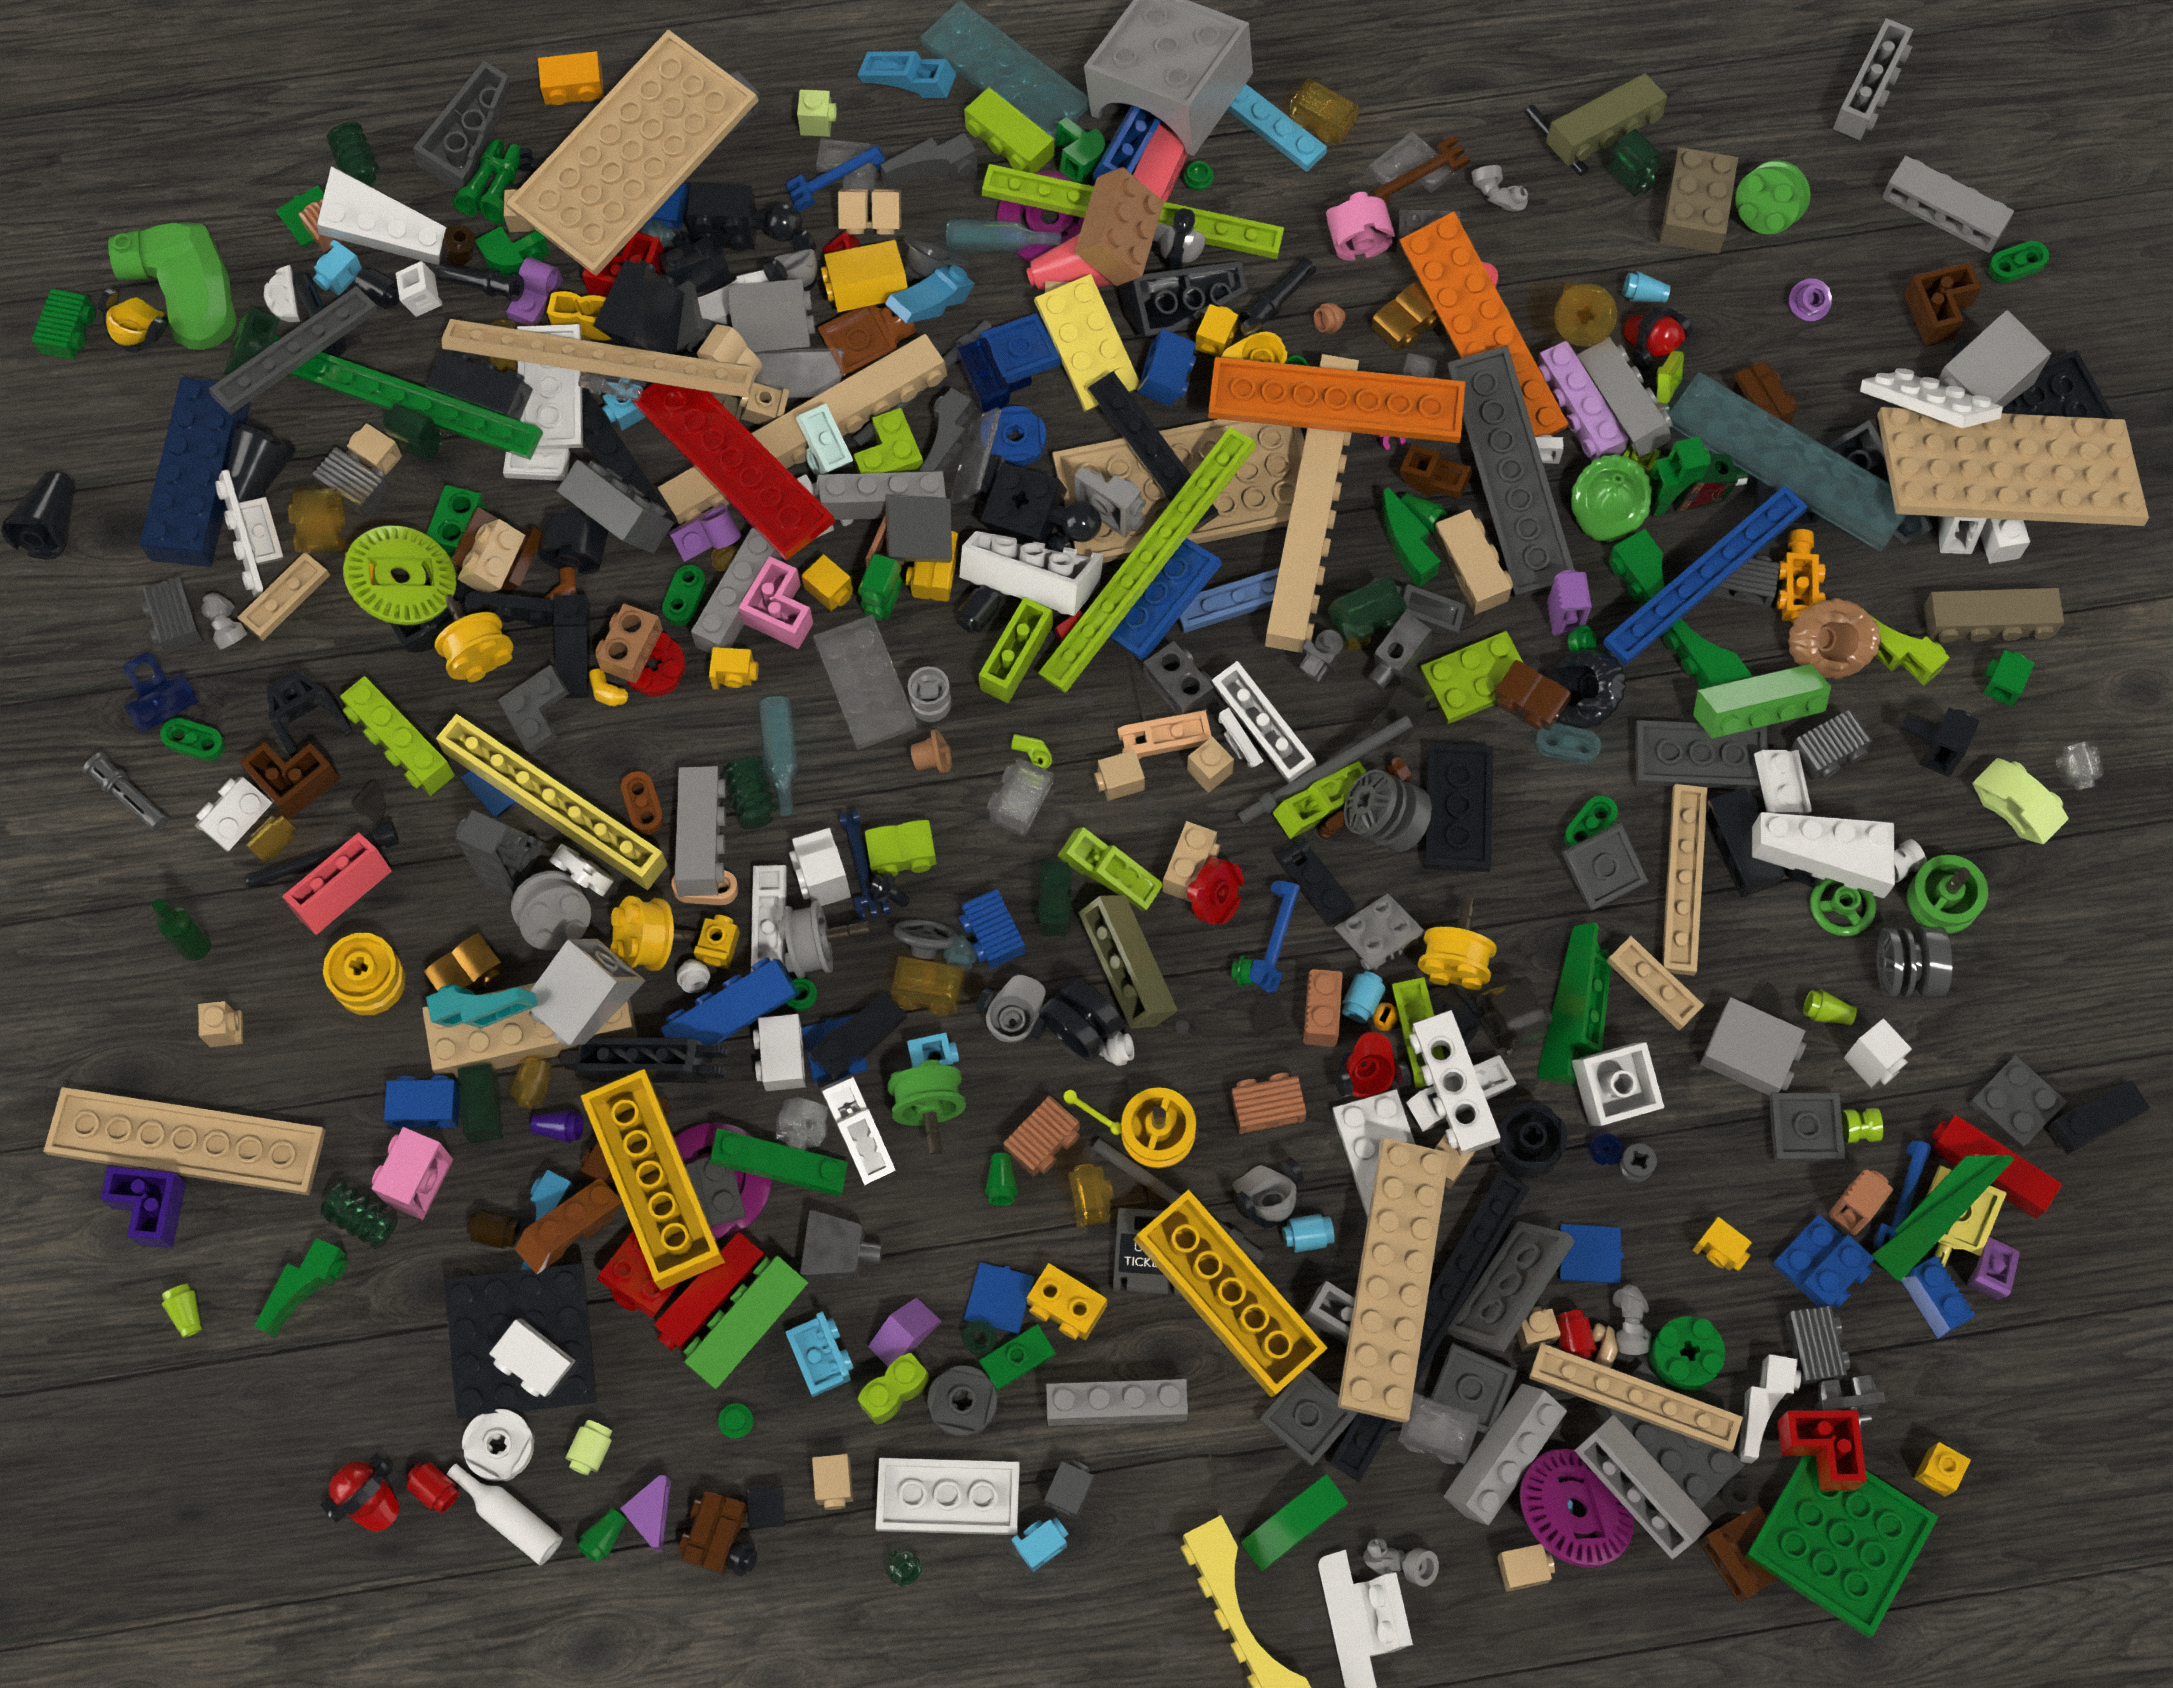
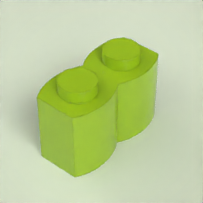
M929 820L911 821L897 826H883L865 831L870 868L873 875L878 874L882 876L884 871L895 877L898 875V872L903 870L921 873L928 871L931 866L937 864Z
M912 1353L902 1355L892 1362L885 1376L872 1380L862 1389L858 1396L859 1404L876 1425L882 1424L890 1420L899 1411L904 1401L915 1398L924 1390L929 1381L928 1373Z

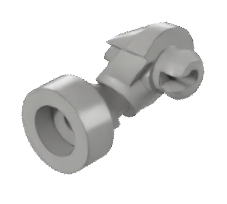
M1489 165L1477 168L1471 172L1473 185L1481 189L1484 196L1487 195L1489 197L1487 201L1501 206L1503 210L1512 212L1523 210L1526 207L1528 192L1524 187L1511 186L1499 188L1498 185L1503 181L1501 166Z
M210 593L203 597L204 603L202 604L201 611L205 617L213 621L211 624L215 629L213 640L219 650L236 643L248 634L241 622L231 621L228 618L234 609V605L228 599L218 593Z
M1629 1284L1623 1289L1617 1290L1613 1296L1614 1305L1622 1308V1317L1625 1318V1322L1622 1323L1623 1329L1616 1333V1342L1619 1352L1627 1355H1640L1652 1349L1651 1332L1640 1323L1643 1319V1312L1647 1313L1650 1311L1647 1301L1639 1288Z
M1381 1538L1372 1539L1368 1543L1367 1550L1363 1555L1366 1565L1380 1575L1403 1570L1407 1581L1423 1587L1430 1585L1435 1580L1439 1570V1561L1434 1552L1415 1548L1404 1554L1402 1550L1388 1548L1386 1541Z

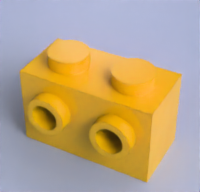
M1048 1263L1027 1296V1305L1031 1307L1029 1311L1040 1320L1047 1322L1050 1318L1060 1325L1058 1329L1066 1336L1074 1340L1079 1336L1086 1341L1107 1307V1298Z

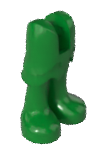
M496 138L492 140L479 158L480 166L475 175L466 186L455 194L452 201L455 209L463 215L473 217L477 215L480 208L482 215L489 222L499 225L504 224V190H506L508 184L513 186L514 180L517 178L520 149L522 147L512 143L503 160L501 159L504 151L503 140ZM493 173L495 178L489 186L487 192L481 198L484 187L488 179L490 178L491 174Z

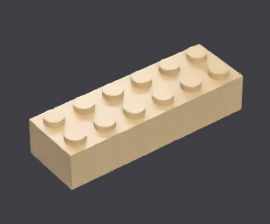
M536 983L518 987L527 991H531V989L534 987ZM509 989L500 990V991H496V992H491V993H487V994H494V993L506 991V990H509ZM630 998L592 1038H638ZM428 1007L422 1008L432 1071L436 1076L443 1075L455 1079L559 1056L561 1051L579 1050L580 1045L566 1046L556 1040L553 1036L554 1031L546 1024L543 1025L535 1021L529 1015V1009L479 1029L463 1023L452 1028L432 1023Z

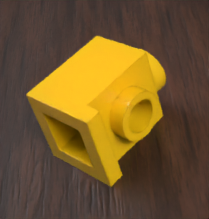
M713 647L709 678L713 689H719L720 684L730 688H740L743 685L751 686L752 680L757 681L759 664L757 661H754L751 650Z
M715 915L714 920L705 918L698 944L694 949L697 961L730 970L740 935L738 926L733 924V919L724 915ZM713 934L722 936L718 941L712 940Z
M1718 1217L1692 1251L1699 1254L1703 1250L1707 1253L1706 1257L1715 1266L1719 1268L1725 1267L1729 1271L1732 1268L1739 1271L1751 1256L1746 1250L1752 1242Z

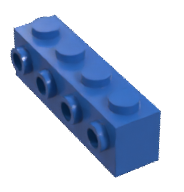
M766 957L751 966L753 972L744 978L738 974L724 982L723 986L725 989L716 995H713L711 991L694 1001L696 1007L685 1013L684 1009H680L666 1018L668 1024L660 1029L665 1038H691L698 1040L704 1045H717L757 1021L758 1018L765 1016L798 996L800 992L780 959H773L771 961L769 957Z

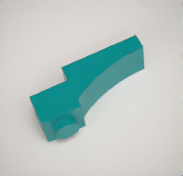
M449 984L438 989L439 992L426 997L431 1022L448 1028L463 1023L482 1029L538 1006L535 993L519 987L494 994L474 995L473 991L461 988L457 984Z

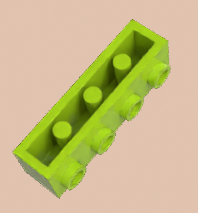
M365 676L340 696L346 706L342 711L353 724L359 722L365 728L363 731L364 735L374 746L380 744L386 750L383 754L394 767L401 765L406 771L404 776L414 788L418 789L421 786L429 796H432L455 776L444 757Z

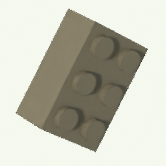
M1678 147L1671 170L1659 243L1720 253L1727 232L1738 157Z

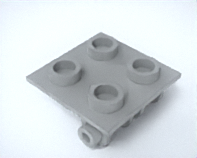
M1388 893L1334 927L1339 935L1362 958L1360 963L1365 971L1377 970L1380 965L1386 962L1385 958L1390 961L1393 960L1394 952L1398 956L1401 955L1405 949L1418 944V939L1425 933L1418 923Z

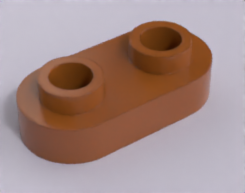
M635 771L629 773L621 782V792L631 823L637 832L645 835L653 834L664 823V815L654 784L650 776L644 772ZM636 788H644L643 793L639 795L633 793ZM646 816L653 817L650 823L642 822Z

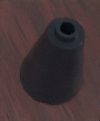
M239 423L234 429L226 470H229L238 503L261 498L296 452L293 447L282 441L279 446L278 442L272 439L273 436L248 425H240Z
M60 471L45 473L4 520L1 533L11 547L18 550L19 546L29 550L28 556L37 559L50 560L60 556L66 547L74 484L70 478Z

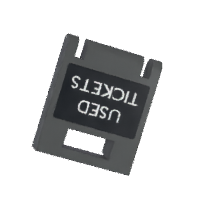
M1118 1208L1113 1291L1120 1292L1121 1278H1127V1293L1168 1295L1169 1280L1133 1240L1142 1231L1134 1230L1135 1218L1155 1219L1163 1211ZM1174 1287V1296H1181L1178 1290Z

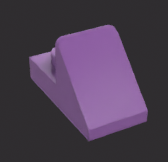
M1988 1237L1983 1252L1979 1256L1978 1265L1966 1285L1996 1300L2009 1296L2012 1291L2020 1251Z

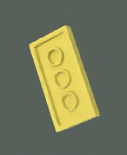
M1091 274L1035 297L1034 302L1084 412L1099 406L1090 395L1088 388L1112 371L1115 372L1130 393L1138 390L1140 381Z

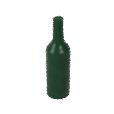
M156 899L152 904V908L158 914L157 927L161 934L183 958L189 961H197L205 957L211 947V941L206 932L186 909L180 906H169L163 899Z

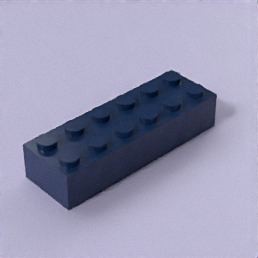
M180 378L139 544L150 561L212 567L226 510L224 507L226 502L219 499L215 482L219 481L221 471L227 468L234 429L238 423L246 425L251 405L250 401L230 415L210 395L209 388L219 381Z

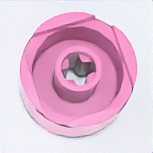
M1357 192L1350 196L1349 201L1332 207L1326 212L1327 223L1336 254L1343 260L1354 261L1356 260L1355 255L1365 253L1366 258L1374 257L1387 250L1393 243L1392 236L1395 237L1386 203L1381 198L1368 196L1366 192Z

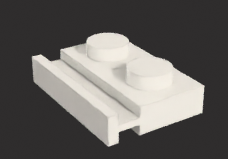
M1761 750L1755 753L1754 756L1766 812L1789 815L1800 814L1802 816L1812 812L1799 750Z

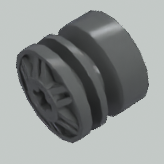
M1374 769L1365 772L1351 787L1345 801L1343 815L1345 825L1352 833L1375 841L1377 844L1390 850L1403 852L1416 845L1425 834L1431 819L1432 805L1430 796L1424 789L1401 781L1398 777L1392 776L1385 771Z
M1893 927L1882 929L1877 947V971L1881 991L1884 996L1897 997L1900 993L1901 996L1910 997L1914 987L1920 996H1945L1948 993L1952 978V951L1949 936L1944 927H1918L1914 938L1912 932L1907 927H1900L1898 931Z

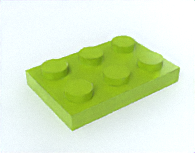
M1505 631L1421 665L1419 672L1448 725L1496 705L1498 700L1495 699V689L1514 661L1518 660L1522 663L1523 661L1509 634Z

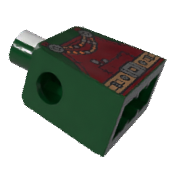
M1727 453L1710 454L1711 463L1703 479L1696 480L1672 502L1675 512L1723 502L1735 486L1747 483L1748 474L1744 466L1734 467L1731 457Z

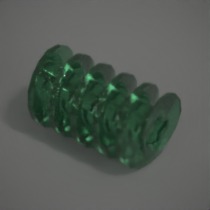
M347 122L331 129L327 134V140L338 168H340L339 170L371 187L376 181L375 174L378 172L379 166L375 161L373 152H371V147L367 142L366 135L363 133L361 124L358 122Z
M760 757L737 759L725 765L723 769L726 771L725 778L729 783V791L733 794L732 801L736 805L735 811L737 816L740 817L739 824L743 829H757L767 826L773 821V817L770 815L777 810L776 804L768 803L774 798L773 792H764L770 787V783L767 780H761L765 778L767 773L765 769L759 768L763 764V760Z
M345 1180L340 1181L326 1196L321 1206L320 1214L324 1215V1219L329 1223L335 1222L338 1228L346 1229L347 1233L351 1236L358 1235V1239L363 1243L369 1242V1245L374 1249L381 1248L389 1240L398 1224L397 1217L390 1219L392 1208L388 1206L380 1213L381 1202L379 1200H375L368 1206L369 1194L365 1193L359 1199H356L359 1189L354 1186L346 1193L348 1183Z

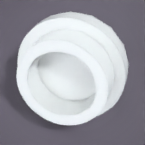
M689 959L678 968L676 974L677 982L685 992H701L708 985L710 979L709 969L702 962L696 959Z
M1119 1032L1113 1039H1106V1042H1104L1105 1047L1099 1053L1100 1056L1116 1066L1125 1065L1127 1061L1134 1058L1132 1038L1129 1034Z

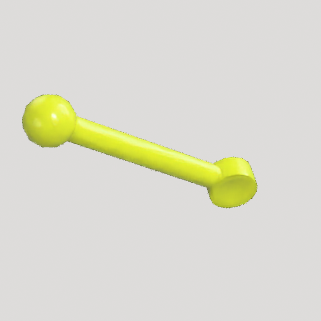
M1068 1090L1064 1093V1100L1067 1104L1077 1105L1108 1126L1114 1135L1121 1134V1123L1112 1122L1078 1099L1075 1091Z

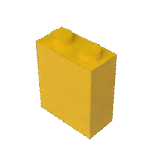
M896 240L824 254L826 266L821 267L822 278L828 301H835L837 313L886 303L890 294L908 289L905 270Z

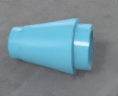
M1637 271L1635 274H1627L1622 295L1633 302L1666 303L1670 294V285Z

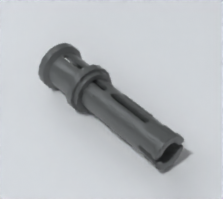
M104 752L93 755L85 763L82 770L83 774L87 777H93L102 786L101 789L105 794L115 795L152 832H158L166 826L169 817L164 815L128 782L127 773L113 766L108 761L109 758Z

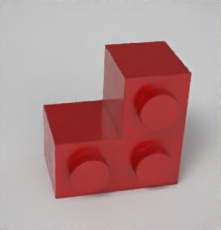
M637 232L625 245L622 255H616L597 276L585 268L582 276L588 294L607 298L625 260L635 263L644 260L657 268L655 273L659 275L662 266L658 255L664 253L660 238Z
M1858 1410L1787 1411L1777 1421L1781 1456H1816L1820 1491L1856 1490L1867 1481Z

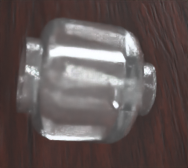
M2088 741L2062 747V753L2056 757L2061 782L2067 786L2075 785L2076 791L2095 787L2094 780L2104 775V768L2098 748L2089 746Z

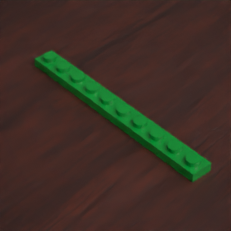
M276 336L273 343L281 338ZM320 352L289 374L292 377L531 460L544 433L536 426Z

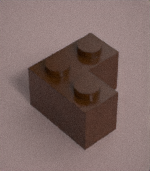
M1971 262L1912 276L1904 297L1925 347L1955 339L1964 321L1959 309L1971 307L1982 288Z
M266 742L262 743L239 762L249 777L288 820L293 818L340 779L331 764L311 743L286 763L279 758Z

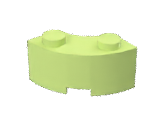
M1996 758L1972 783L1983 806L2003 817L2020 838L2044 845L2069 819L2062 808L2063 802L2061 798L2055 793L2049 792L2016 761L2010 763Z

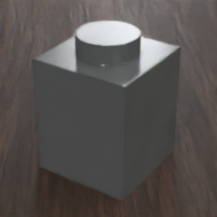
M1071 1460L1070 1464L1061 1461L1044 1499L1045 1506L1077 1520L1094 1482V1475L1089 1474L1090 1468L1074 1460Z

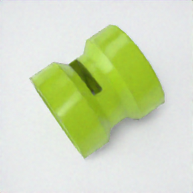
M1866 1108L1864 1112H1857L1854 1109L1842 1110L1843 1139L1845 1143H1857L1860 1139H1867L1869 1142L1882 1140L1883 1121L1879 1108Z

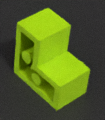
M898 408L873 417L874 436L878 446L853 454L857 474L920 472L923 458L902 409Z

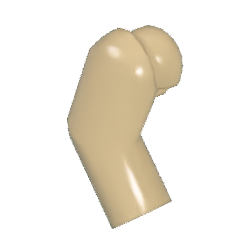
M1597 1323L1594 1325L1592 1333L1595 1342L1600 1343V1350L1594 1363L1611 1368L1618 1352L1615 1331L1609 1325L1605 1327Z

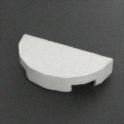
M287 265L276 270L277 274L270 279L269 283L265 284L264 299L270 312L278 319L287 322H300L296 291L293 285V271L291 266Z
M1229 707L1220 712L1219 723H1222L1227 731L1224 733V736L1239 759L1245 758L1247 766L1251 768L1262 763L1263 759Z

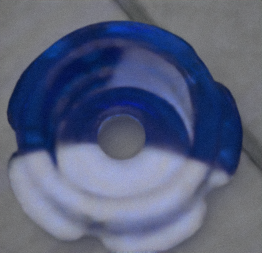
M1601 1133L1598 1138H1594L1591 1141L1590 1151L1593 1153L1594 1161L1598 1164L1614 1165L1621 1159L1620 1154L1623 1152V1144L1615 1135ZM1608 1147L1609 1152H1604L1603 1148Z

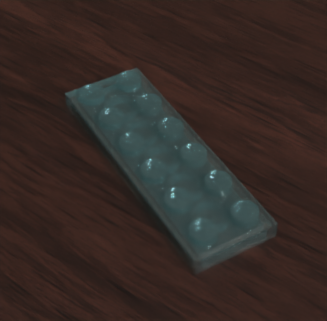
M961 0L920 36L921 45L938 58L947 59L955 71L983 92L990 87L1053 137L1054 141L1056 140L1059 121L1067 117L1074 123L1090 108L1087 95Z

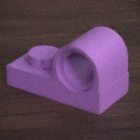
M527 257L519 271V275L523 277L525 284L523 295L518 301L511 302L506 313L509 319L527 326H537L549 305L551 293L557 291L563 279L558 267L532 257Z
M724 503L711 508L668 532L680 558L684 562L711 547L715 549L725 548L735 543L741 537Z

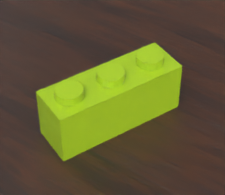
M990 87L964 109L967 131L973 137H979L986 142L993 153L996 155L1001 154L1006 158L1015 170L1037 173L1055 156L1054 138Z
M1026 597L1022 599L979 673L981 691L1006 703L1010 702L1053 627L1051 609Z

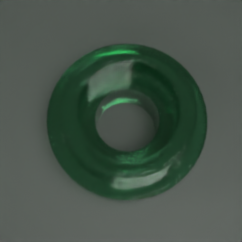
M972 1321L964 1329L963 1343L967 1350L973 1354H987L997 1343L996 1329L988 1321ZM976 1331L985 1333V1342H978L976 1340Z

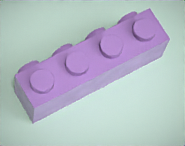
M1568 341L1540 352L1537 366L1565 416L1569 429L1575 434L1586 456L1589 457L1591 462L1605 455L1618 454L1623 456L1629 438Z

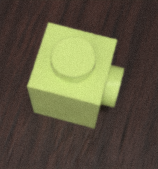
M800 90L797 111L800 135L830 137L831 122L836 121L837 114L836 103H831L830 91Z

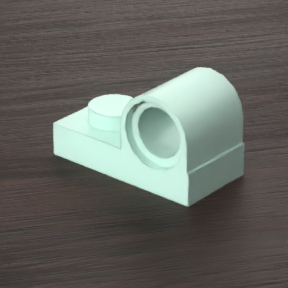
M827 404L796 417L809 445V448L806 450L807 463L816 476L829 473L853 461Z

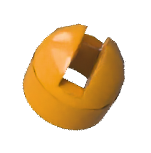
M1380 1003L1371 1021L1377 1029L1389 1031L1397 1024L1398 1011L1391 1003ZM1384 1009H1388L1390 1013L1384 1023L1380 1021Z

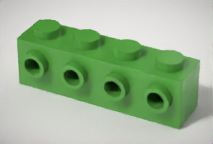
M1807 664L1698 690L1693 716L1713 739L1826 712L1831 685L1812 664Z
M778 1255L774 1256L772 1260L765 1257L753 1271L757 1276L748 1287L742 1283L729 1298L734 1303L726 1313L719 1310L707 1323L711 1330L701 1340L696 1336L683 1351L687 1355L683 1363L713 1389H717L808 1284L803 1277Z

